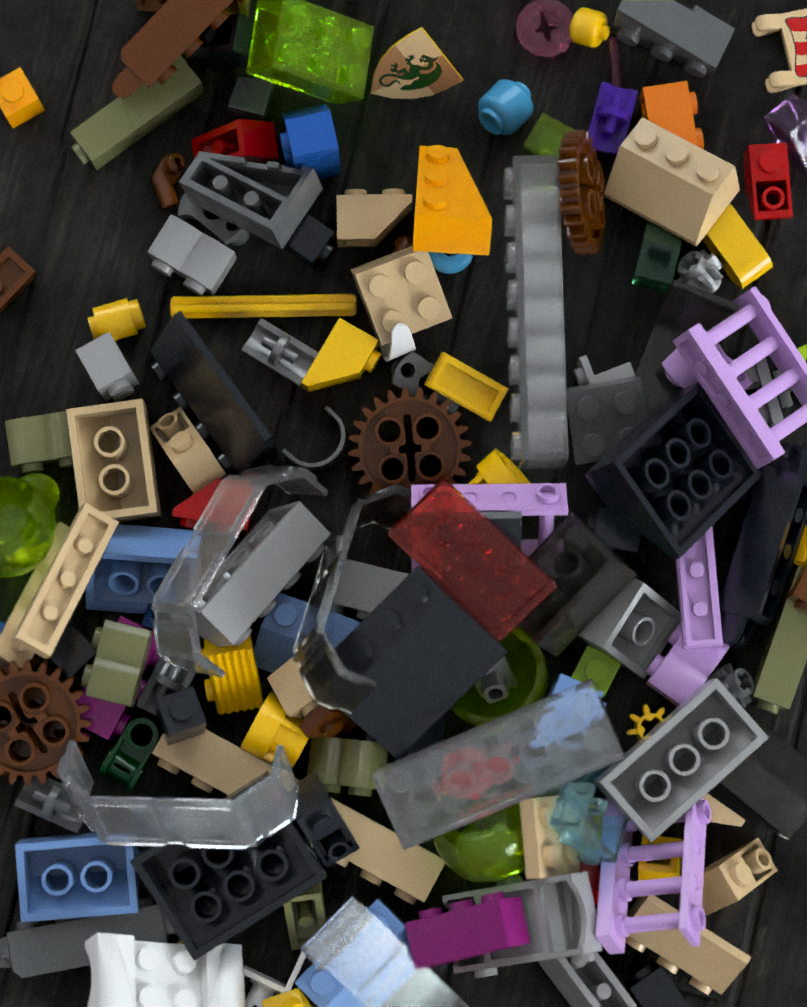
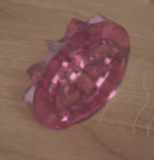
M557 0L532 1L522 9L518 16L516 36L519 38L523 49H527L536 57L548 56L553 58L555 55L565 52L573 41L569 34L573 14L563 3ZM541 15H544V19L547 20L549 26L557 27V29L551 31L549 42H547V38H544L543 33H536L535 29L540 28Z

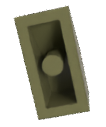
M321 881L283 905L291 950L330 945Z

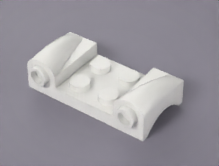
M98 932L85 941V950L91 964V991L87 1007H245L242 945L222 943L194 961L183 944L136 941L133 935Z

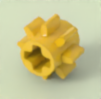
M647 704L643 705L642 716L638 717L635 714L628 716L635 724L634 729L626 731V735L635 734L639 739L638 743L644 737L643 734L645 732V728L641 726L642 721L649 722L655 719L657 721L656 727L664 720L662 715L665 708L658 709L654 714L650 713V708Z

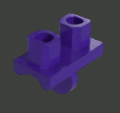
M606 82L601 83L589 128V136L593 138V148L596 147L597 152L617 156L620 145L626 139L638 94L637 90L619 88Z

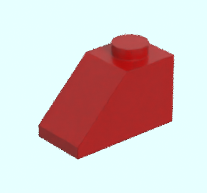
M240 118L191 139L194 159L199 151L243 157L248 162L262 164L279 159L274 122Z

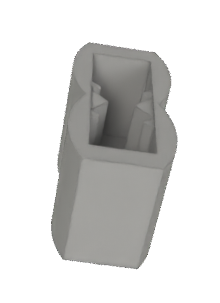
M172 214L147 251L149 257L154 260L151 264L153 268L168 277L173 272L186 279L183 285L200 296L204 292L214 296L237 259L236 253Z

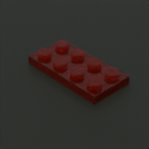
M445 477L433 486L388 531V536L500 641L557 587L553 579Z

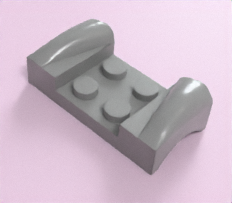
M588 871L442 896L443 904L449 912V904L472 899L473 905L482 904L481 896L504 891L505 898L521 896L531 944L455 961L453 965L454 974L474 971L475 978L498 975L497 967L568 956L571 957L572 964L594 961V952L602 951V945L595 937L597 913Z

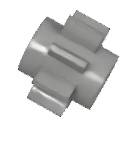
M705 250L689 252L678 263L676 271L681 277L676 283L686 294L690 292L695 298L699 295L708 296L714 293L721 284L723 276L718 270L723 267V264L713 253L708 255Z

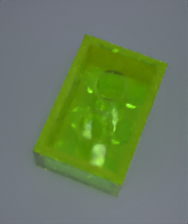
M257 0L246 73L334 104L362 100L365 93L374 26L304 0Z

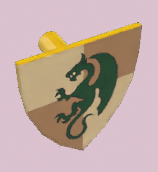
M420 27L394 43L382 56L373 74L371 94L395 99L427 97L461 83L463 78L424 28Z

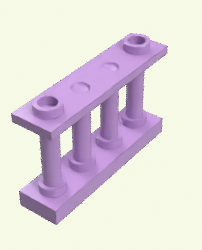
M754 286L733 300L739 311L708 331H705L699 322L672 340V342L756 469H759L783 455L785 451L780 445V440L807 422V363L772 312L769 301ZM748 323L760 343L729 364L726 363L717 350L716 344ZM769 355L781 375L752 395H747L737 380V376ZM791 387L802 407L772 428H769L758 409Z
M566 483L411 485L412 517H423V541H411L412 571L417 566H430L441 578V540H438V517H443V512H522V516H539L538 539L522 540L521 577H565L563 539H553L554 516L568 515Z
M606 797L595 937L609 954L624 953L625 938L629 937L630 933L679 929L692 947L700 946V933L706 926L705 912L702 908L706 824L711 822V808L707 800L701 798L674 822H685L684 841L633 846V832L637 828ZM683 857L682 876L630 881V867L634 866L635 862ZM681 893L680 912L634 917L627 916L628 902L632 900V897Z

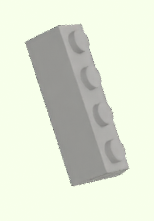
M300 501L269 509L173 618L179 624L217 647L238 646L251 634L252 629L249 626L257 617H264L274 608L277 603L274 598L282 589H289L297 582L301 576L300 568L306 562L310 563L323 552L325 546L322 543L331 533Z
M717 678L709 679L593 782L617 810L650 842H653L769 737Z

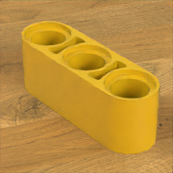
M730 203L702 241L709 251L723 264V270L738 288L743 289L773 268V264L765 249Z

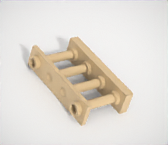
M84 503L70 527L62 522L57 524L0 633L1 660L8 664L15 660L19 668L24 669L26 660L28 658L32 660L35 653L45 659L51 656L119 523L118 521L91 505Z

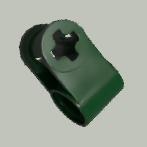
M150 717L132 720L126 726L118 742L108 753L99 773L103 776L106 774L111 775L126 784L128 791L133 792L144 776L150 764L149 762L154 755L152 752L163 734L160 723ZM142 723L147 724L153 731V739L148 745L139 744L134 736L136 727Z

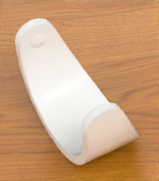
M404 323L396 324L392 328L390 343L385 345L379 343L383 359L387 362L416 350L411 331Z

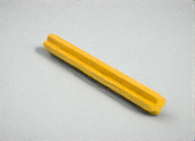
M354 294L174 296L170 301V314L173 317L174 314L181 311L186 318L354 316L357 311V299Z

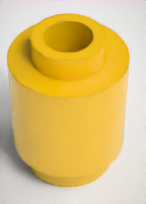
M128 298L94 307L92 308L94 316L88 317L94 339L110 332L116 341L136 335L138 330L146 328L138 299L128 301Z

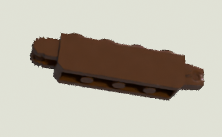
M168 0L121 49V61L126 67L117 76V79L115 78L114 82H112V92L118 98L122 97L124 99V97L128 98L129 95L131 96L132 92L134 93L143 83L148 88L156 80L163 85L178 70L173 63L183 53L189 58L204 43L199 36L208 26L215 31L230 16L225 9L234 0Z

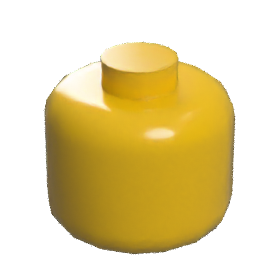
M582 7L575 12L569 29V36L572 42L589 48L598 47L603 40H607L610 33V26H608L605 13Z

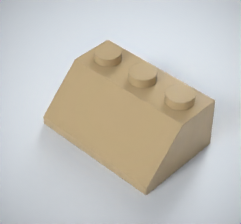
M642 117L619 147L604 195L611 201L697 247L740 191L734 165Z
M135 399L66 409L79 509L84 503H87L118 522L162 517L148 410L144 400Z
M650 895L638 897L627 916L656 915L680 911L658 897ZM706 928L700 933V946L692 947L679 929L630 933L629 937L625 938V943L641 953L644 952L646 947L657 953L659 957L656 962L672 973L676 974L680 968L690 974L692 978L689 984L708 996L712 989L722 995L751 959L749 955Z

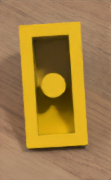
M339 317L302 380V388L311 392L360 379L365 370L371 373L382 355L381 352L377 351L379 340Z

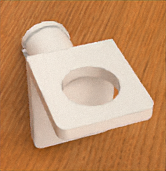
M302 950L287 985L248 966H244V975L251 978L250 981L253 982L245 1000V1007H253L254 1005L263 1007V999L272 997L274 993L290 991L308 952Z

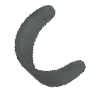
M327 405L324 407V410L335 420L341 431L340 443L333 455L321 462L306 463L299 461L285 448L281 451L292 463L302 469L310 471L326 469L338 461L345 449V427L339 416Z

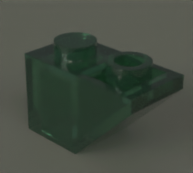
M647 220L631 284L668 293L673 281L682 239Z

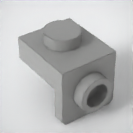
M586 355L578 358V368L573 370L578 386L635 377L630 362L594 375Z

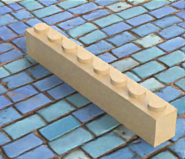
M207 729L201 735L169 746L164 734H162L152 754L160 758L157 765L175 775L178 774L180 769L194 776L190 783L210 794L213 788H216L228 796L266 771L269 772L280 791L300 781ZM331 797L360 849L336 863L346 868L347 864L351 862L362 868L360 876L378 886L384 880L397 887L393 894L414 905L417 899L425 902L446 860Z

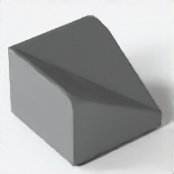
M238 77L229 100V113L253 120L265 121L275 88L274 81Z

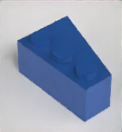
M326 104L282 113L286 132L280 133L286 167L301 169L302 166L312 167L319 180L341 175L338 142L331 112Z

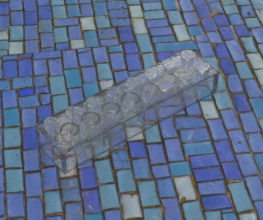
M559 155L513 156L511 168L504 169L503 199H510V205H506L504 214V236H511V243H507V251H505V272L512 273L513 280H508V288H506L507 310H514V318H509V325H507L508 348L515 347V356H510V362H508L509 385H516V394H511V400H509L510 422H517V432H512L510 439L511 460H518L519 469L564 468L568 461L560 196L558 193L560 183L557 178L559 175L557 163Z

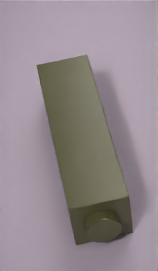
M182 56L173 63L178 70L163 85L156 80L148 88L143 83L134 93L132 92L131 96L129 95L128 98L124 97V99L122 97L116 98L70 132L75 141L71 148L83 165L90 161L97 171L204 93L202 82Z
M800 566L792 569L754 679V692L750 695L753 700L757 701L756 708L776 715L779 709L790 710L807 661V615L794 609L795 602L787 598L802 568Z

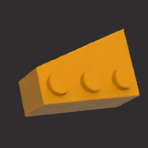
M442 145L419 146L413 251L489 256L492 217L458 149Z

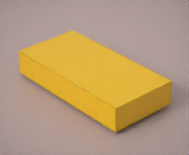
M441 352L424 384L429 389L489 422L492 421L508 391V388L445 352Z

